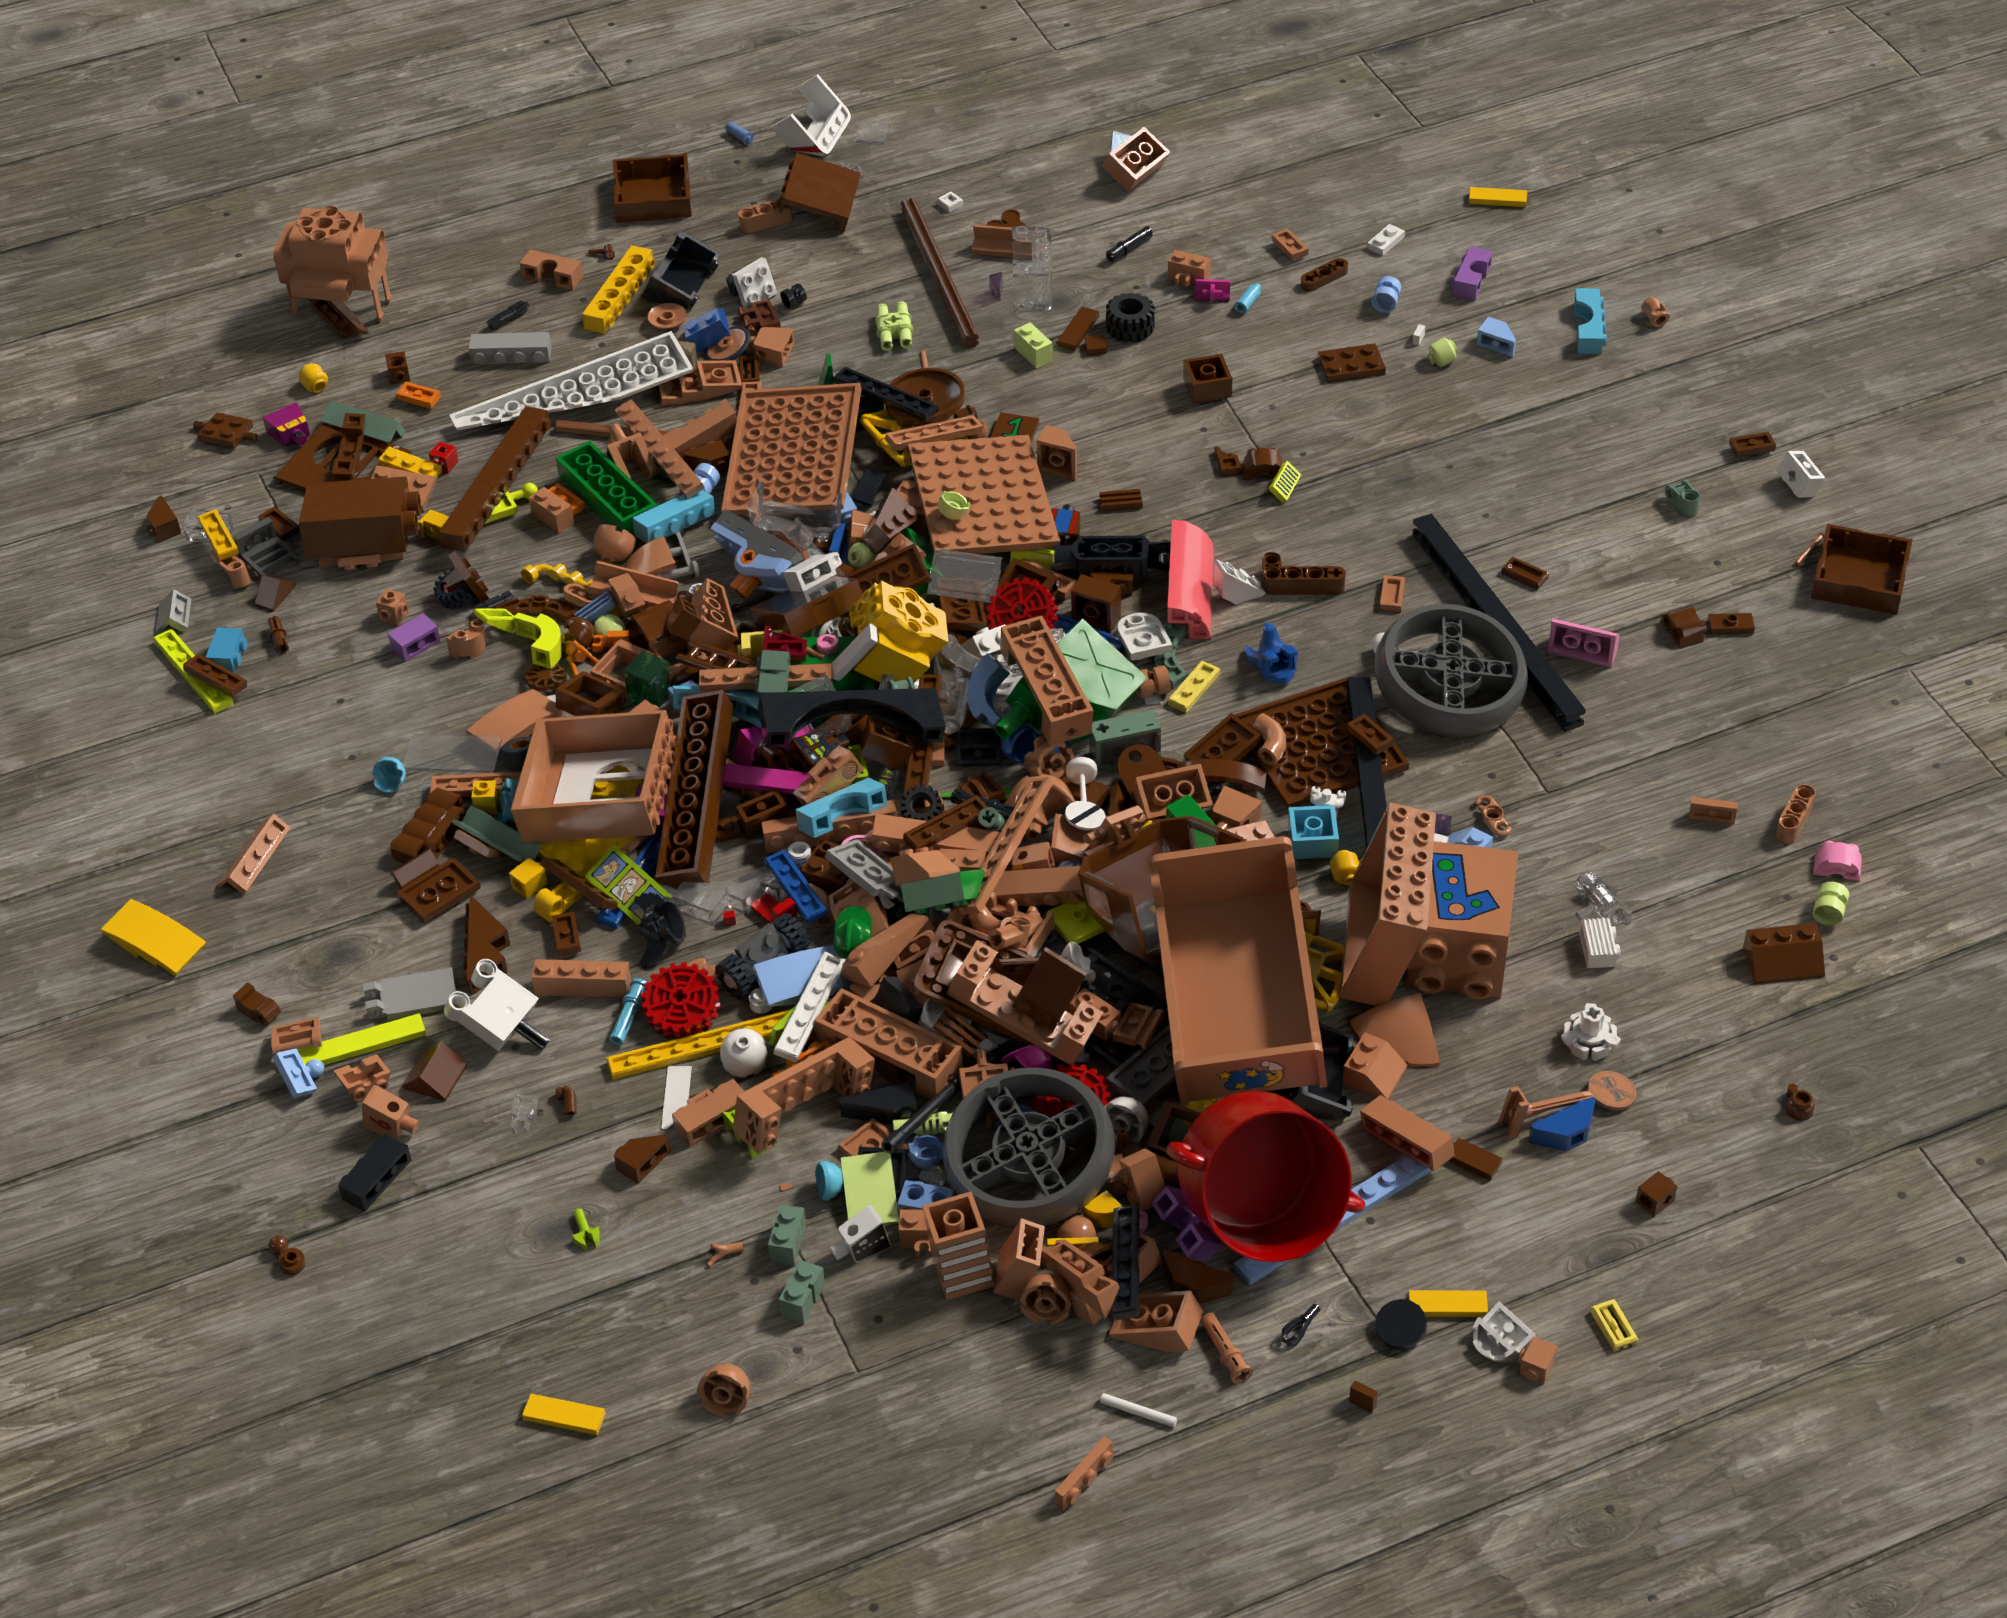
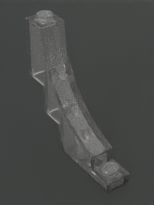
M787 845L784 848L787 853L790 845ZM795 863V865H796L797 868L800 870V872H801L802 868L804 867L805 863H802V864H796V863ZM766 865L744 876L730 880L709 883L682 882L677 890L671 886L658 883L672 896L671 899L677 904L681 914L713 927L727 908L749 915L752 911L751 903L766 893H769L779 903H782L787 898L786 893Z

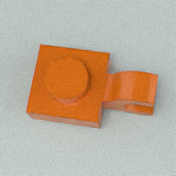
M629 630L607 631V636L594 635L593 652H602L606 648L610 650L619 639L631 643Z

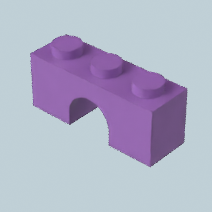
M1470 246L1468 252L1463 254L1462 265H1458L1456 276L1452 278L1453 296L1476 300L1481 290L1482 277L1486 278L1491 268L1493 251Z
M1166 1186L1151 1203L1164 1222L1171 1223L1180 1230L1181 1234L1175 1240L1187 1258L1207 1262L1222 1245L1217 1236L1191 1212L1185 1202L1181 1189Z

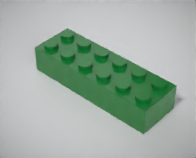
M591 441L555 457L558 476L605 522L616 526V531L622 533L624 529L634 536L632 518L657 507V504Z

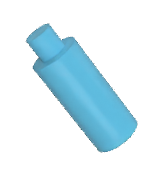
M1255 283L1245 290L1234 304V308L1238 313L1244 314L1260 296L1261 285Z

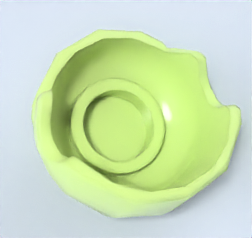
M944 491L939 497L938 507L940 513L946 518L959 520L967 514L970 502H967L960 493Z
M614 614L600 616L595 620L593 626L595 635L607 636V631L625 630L623 621Z

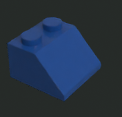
M721 308L708 311L704 315L683 325L686 339L688 342L695 343L696 353L712 346L724 337L731 336L725 311Z

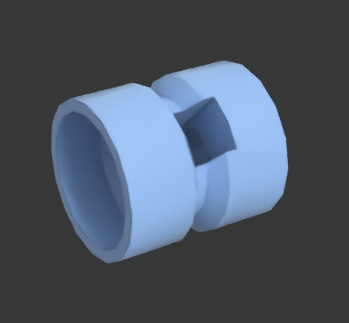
M1384 276L1378 280L1371 300L1374 309L1382 313H1389L1395 309L1402 288L1399 280L1391 276Z
M701 463L693 471L702 481L705 487L703 490L709 494L720 481V474L710 464Z

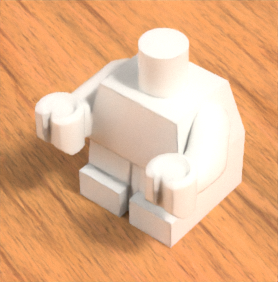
M1315 786L1311 788L1310 802L1315 806L1334 805L1337 819L1338 809L1344 805L1346 800V792L1343 791L1341 793V790H1339L1337 794H1331L1329 789H1324L1320 792V787L1315 789Z

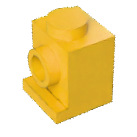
M430 509L418 521L421 537L429 536L432 539L441 541L439 531L449 516Z

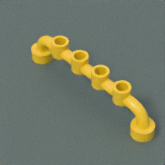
M560 563L555 567L546 564L527 565L520 571L522 579L529 584L537 580L541 572L549 574L555 581L560 579L565 581L567 585L580 584L588 589L593 580L592 578L588 582L583 581V576L578 571H574L571 575L568 574L565 566ZM615 600L616 607L606 614H614L620 618L622 614Z

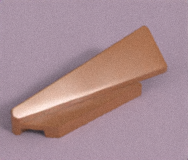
M1056 1240V1246L1044 1247L1042 1245L1041 1263L1055 1275L1064 1279L1071 1290L1102 1318L1106 1319L1119 1290V1284L1114 1280L1104 1277L1105 1272L1102 1265L1067 1240Z

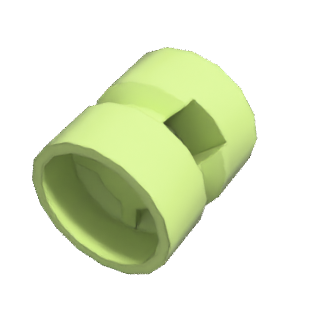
M1837 882L1823 883L1819 888L1812 913L1814 919L1826 926L1840 924L1843 920L1849 898L1848 889Z

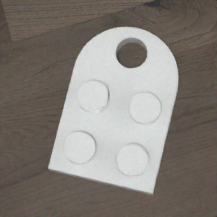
M1134 613L1123 617L1119 621L1118 636L1131 661L1173 652L1172 643L1156 616L1148 613Z

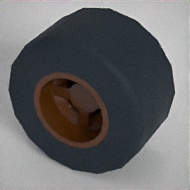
M532 737L512 739L502 746L504 766L507 770L522 772Z

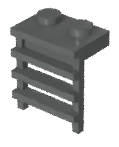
M269 517L233 535L234 542L239 550L238 557L243 559L253 572L256 571L259 578L293 560L295 562L299 561V557L276 536L273 521Z

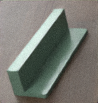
M334 401L330 402L321 419L325 424L342 429L345 413L365 414L364 436L390 443L393 435L403 438L406 432L398 421Z
M471 805L462 822L452 820L453 824L520 862H524L528 858L535 860L542 846L538 842L523 843L517 830Z

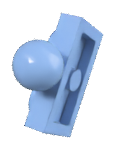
M297 1049L279 1052L274 1055L273 1060L293 1098L310 1095L317 1090L312 1078H318L324 1072V1065L320 1060L312 1059L305 1065Z

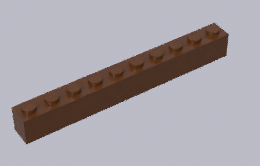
M525 406L439 531L442 548L466 552L468 547L474 542V538L482 530L484 523L491 517L493 510L499 505L503 495L508 492L511 483L516 480L518 473L524 468L526 461L534 453V449L550 429L551 420L549 419L548 410Z

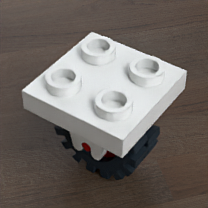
M761 257L726 277L731 295H738L745 309L751 308V303L765 300L777 294L766 258Z

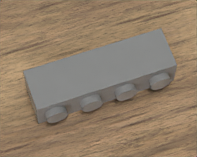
M549 332L471 334L469 344L471 364L550 362L552 349Z

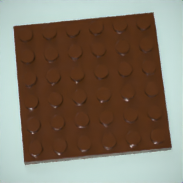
M1347 678L1234 714L1253 728L1256 718L1264 713L1278 722L1285 732L1286 750L1274 766L1265 764L1258 755L1264 740L1250 751V754L1260 769L1267 772L1266 778L1287 809L1311 803V788L1315 786V789L1320 787V792L1324 789H1329L1331 794H1337L1339 790L1343 792L1359 787L1353 735L1347 730V723L1351 722ZM1376 717V724L1388 733ZM1395 742L1393 746L1380 753L1383 778L1409 770V762Z

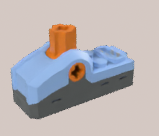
M727 509L723 511L710 528L715 533L713 536L714 540L721 548L735 557L734 565L739 574L729 587L744 599H747L754 589L770 592H785L789 590L783 572L805 561L795 548Z

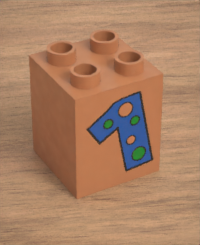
M1434 841L1428 926L1421 943L1408 965L1406 987L1418 988L1422 992L1430 994L1440 991L1461 993L1478 1000L1488 997L1501 998L1519 851Z

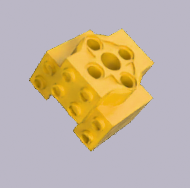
M883 581L879 584L874 583L850 607L851 627L854 628L857 625L858 635L870 623L877 628V643L854 666V670L882 684L887 685L890 680L894 682L905 680L908 676L915 683L930 668L929 662L948 643L945 612L926 603L911 588L893 587Z

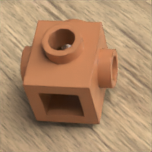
M386 589L376 601L380 621L399 626L409 613L406 596L401 592Z

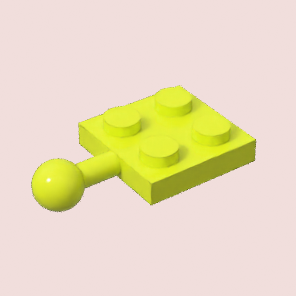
M526 483L521 490L505 493L499 505L495 507L491 517L485 523L518 513L514 500L523 497L529 499V496L538 491L537 486L533 483Z

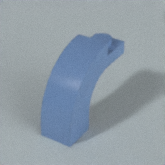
M987 653L977 664L970 677L967 699L973 716L995 730V726L1003 719L995 707V694L1001 683L1010 675V672L999 660Z

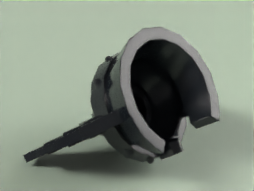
M649 892L648 894L641 893L640 897L635 896L634 903L639 905L644 911L641 923L639 924L640 929L638 930L639 934L647 939L646 952L640 961L642 968H645L647 965L651 967L656 961L659 962L663 955L666 956L670 943H682L686 937L684 919L677 904L669 897L662 899L659 894L655 895Z

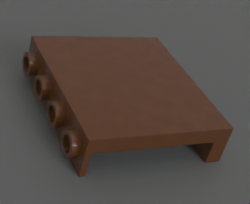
M796 153L795 160H790L781 190L782 193L778 200V204L781 205L779 212L782 213L784 204L840 221L837 230L845 232L861 172Z

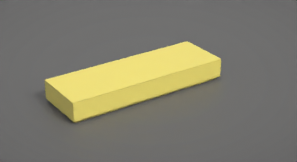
M1201 661L1170 696L1168 706L1187 713L1220 675V668Z

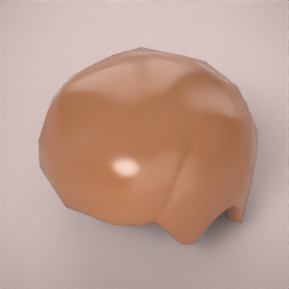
M1073 1215L1062 1221L1057 1229L1058 1238L1097 1237L1092 1221L1084 1216Z

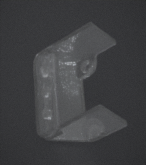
M759 482L748 502L750 523L766 532L828 541L829 538L833 537L841 524L842 493H837L829 510L821 511L802 505L763 500L764 482Z

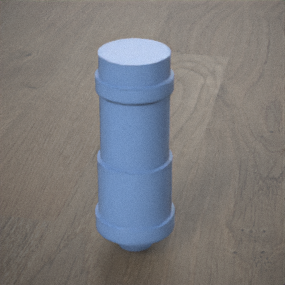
M734 122L726 124L725 130L743 144L749 145L753 141L754 136L751 132L739 127Z

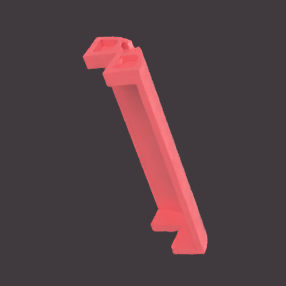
M1172 520L1168 623H1189V639H1211L1213 543L1209 536L1199 527L1184 520Z

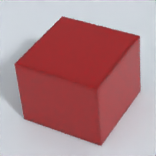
M734 910L723 912L725 926L736 925Z

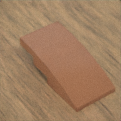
M736 360L697 361L696 367H693L694 372L657 385L661 405L703 401L742 389Z
M532 689L515 696L493 709L467 729L466 734L498 754L502 752V746L506 742L520 737H529L530 734H533L537 719L558 718L563 715V710L556 708L555 702Z

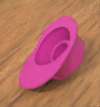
M1036 1045L1015 1050L1004 1056L1001 1060L1003 1063L1018 1061L1023 1068L1039 1067L1050 1069L1054 1067L1053 1055Z

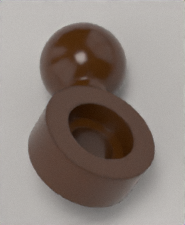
M276 1235L272 1237L268 1243V1248L272 1254L280 1255L279 1264L281 1270L288 1275L300 1273L305 1267L303 1252L297 1248L288 1249L289 1243L284 1236ZM292 1257L296 1258L295 1260H292V1261L288 1260L289 1258H292Z

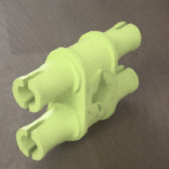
M898 302L896 304V313H888L887 305L879 304L876 308L877 318L875 319V324L877 326V337L881 341L882 349L886 351L891 350L893 347L892 339L899 338L903 348H910L912 346L911 335L914 330L911 325L912 317L908 313L906 302Z

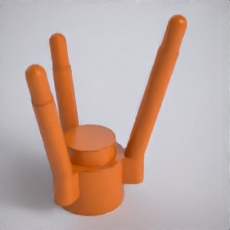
M574 640L566 647V652L569 655L566 660L571 666L574 677L578 675L574 662H583L587 657L595 664L599 662L579 641Z

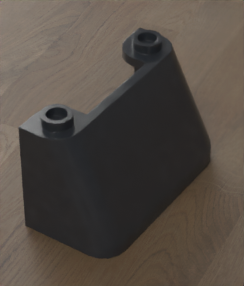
M680 230L660 266L652 274L641 297L647 301L661 304L674 303L683 308L694 307L699 298L696 294L711 271L715 272L720 263L717 259L721 253Z
M1319 1023L1327 1087L1320 1088V1084L1279 1089L1277 1090V1095L1292 1101L1316 1119L1344 1120L1351 1115L1353 1110L1351 1098L1342 1096L1343 1064L1355 1049L1353 1046V1035Z

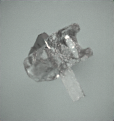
M1592 871L1585 872L1577 878L1576 881L1579 885H1576L1575 888L1582 899H1586L1589 903V906L1575 913L1578 920L1598 912L1602 918H1609L1611 927L1615 926L1617 920H1620L1625 925L1630 923L1632 912L1623 901L1620 903L1615 898L1617 891L1603 882Z

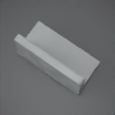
M173 589L159 603L156 632L160 634L168 625L184 632L188 628L191 598Z

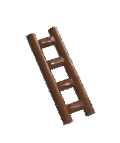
M689 640L687 647L691 649L686 656L678 654L676 657V662L701 670L734 668L737 664L747 668L757 667L756 660L693 640ZM700 652L709 654L705 662L695 659ZM718 658L728 660L724 667L714 665Z

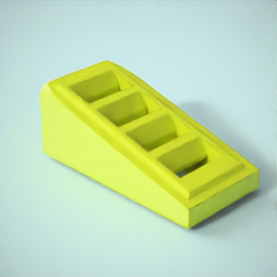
M474 609L473 611L486 624L510 633L515 629L514 615L506 609Z

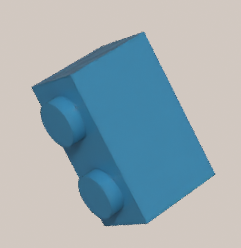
M217 627L205 658L235 673L237 667L241 665L243 651L247 649V638H244L242 629Z

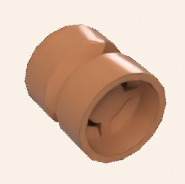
M1165 665L1154 667L1150 672L1147 669L1139 670L1147 677L1146 681L1137 691L1139 699L1152 697L1153 693L1162 695L1171 692L1170 678Z

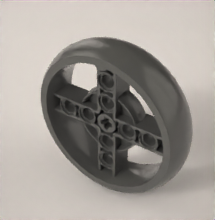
M1434 604L1412 610L1398 618L1386 630L1375 654V676L1379 690L1387 704L1404 721L1433 735L1448 738H1467L1490 732L1501 726L1516 712L1526 692L1527 665L1524 654L1516 639L1498 621L1487 614L1469 607L1454 604ZM1438 633V642L1428 647L1424 653L1395 650L1399 645L1411 638ZM1462 638L1485 648L1498 661L1481 659L1472 648L1462 644ZM1403 680L1421 682L1430 693L1440 697V705L1417 694ZM1478 688L1508 691L1501 699L1489 705L1464 709V699L1474 694Z
M1032 1067L1000 1073L972 1089L954 1110L948 1122L943 1140L944 1170L955 1194L960 1195L972 1191L981 1218L995 1225L1013 1229L1021 1218L1047 1227L1060 1223L1080 1212L1102 1189L1111 1171L1115 1152L1113 1124L1106 1108L1097 1095L1085 1084L1068 1074L1052 1069ZM1030 1096H1046L1061 1099L1074 1106L1049 1118L1036 1112L1022 1113L1015 1099ZM992 1111L1000 1124L993 1138L992 1149L962 1164L963 1149L969 1134L975 1125ZM1095 1131V1149L1089 1163L1082 1173L1067 1186L1057 1171L1064 1158L1065 1146ZM989 1169L987 1172H981L982 1170ZM1007 1177L1019 1183H1035L1043 1198L1028 1201H1011L993 1197L982 1190ZM1055 1183L1054 1186L1047 1187L1049 1184Z

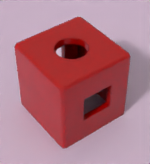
M438 442L429 453L430 462L442 466V472L448 474L459 462L456 446Z

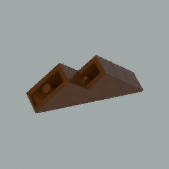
M471 895L469 903L465 905L466 917H469V921H465V933L468 935V938H464V949L467 952V956L463 957V964L467 974H463V987L469 988V993L472 996L483 989L476 987L471 980L473 971L480 960L490 959L500 971L505 974L508 973L505 957L500 951L510 946L508 930ZM480 972L481 974H483V975H485V976H488L487 973H485V972Z

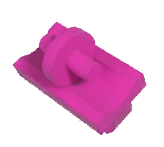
M1196 279L1195 300L1230 301L1231 280Z

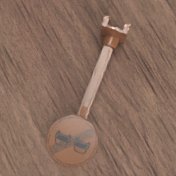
M1600 1071L1594 1074L1588 1082L1587 1091L1529 1103L1517 1086L1509 1089L1498 1121L1500 1124L1507 1123L1510 1129L1507 1135L1511 1139L1519 1136L1524 1119L1532 1116V1114L1574 1105L1576 1102L1593 1097L1595 1103L1603 1108L1614 1111L1624 1110L1634 1103L1636 1089L1627 1077L1613 1071Z

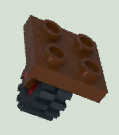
M456 551L450 554L449 557L456 568L449 569L450 573L447 571L443 572L444 576L440 575L438 577L439 581H435L434 584L436 586L433 587V593L442 605L448 609H455L456 606L460 608L462 607L461 603L467 604L466 600H471V595L473 594L482 603L490 599L486 593L489 589L482 580L478 581L481 577L474 567L469 568L471 564L465 556L460 557Z

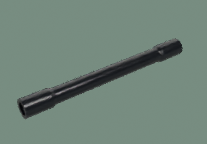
M956 1074L941 1091L899 1129L893 1131L882 1141L881 1147L886 1153L894 1152L911 1133L956 1092L961 1090L959 1074Z

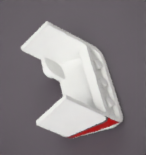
M817 74L797 87L809 101L806 105V113L813 120L809 128L806 130L793 114L772 125L771 128L792 151L822 157L830 153L849 123L851 115L847 107Z

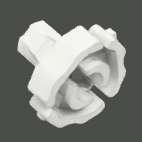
M1586 1003L1583 1011L1570 1016V1022L1564 1024V1032L1561 1035V1039L1570 1048L1571 1053L1582 1060L1588 1058L1589 1050H1592L1591 1058L1594 1061L1606 1057L1609 1050L1616 1048L1621 1040L1617 1036L1616 1025H1610L1611 1018L1604 1015L1602 1008H1598L1596 1004Z

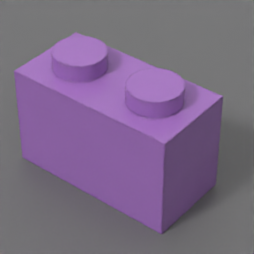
M423 613L388 633L391 649L405 662L441 642L438 626Z

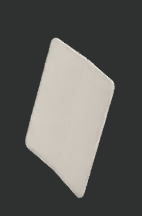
M1153 693L1152 697L1144 698L1146 705L1162 703L1161 696Z

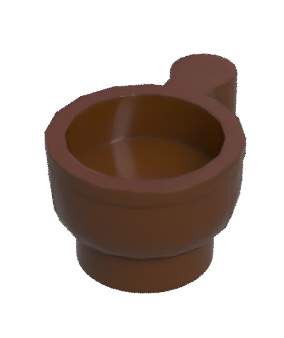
M1793 1083L1789 1084L1786 1092V1097L1789 1098L1786 1106L1787 1114L1799 1121L1810 1119L1814 1114L1815 1107L1812 1095L1807 1091L1798 1090L1797 1085Z

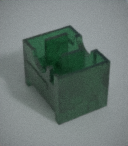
M642 650L624 669L628 701L639 705L646 700L660 708L669 698L667 688L673 686L671 682L669 684L666 683L667 676L671 671L669 661Z

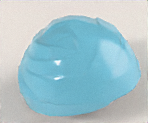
M819 1161L815 1167L818 1194L821 1200L828 1201L842 1191L844 1183L843 1174L836 1164L829 1161Z

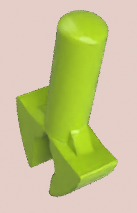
M580 1208L574 1210L573 1214L580 1230L578 1234L572 1235L574 1243L587 1251L585 1240L588 1236L590 1239H593L595 1248H597L600 1241L599 1226L593 1229L589 1228L583 1210Z

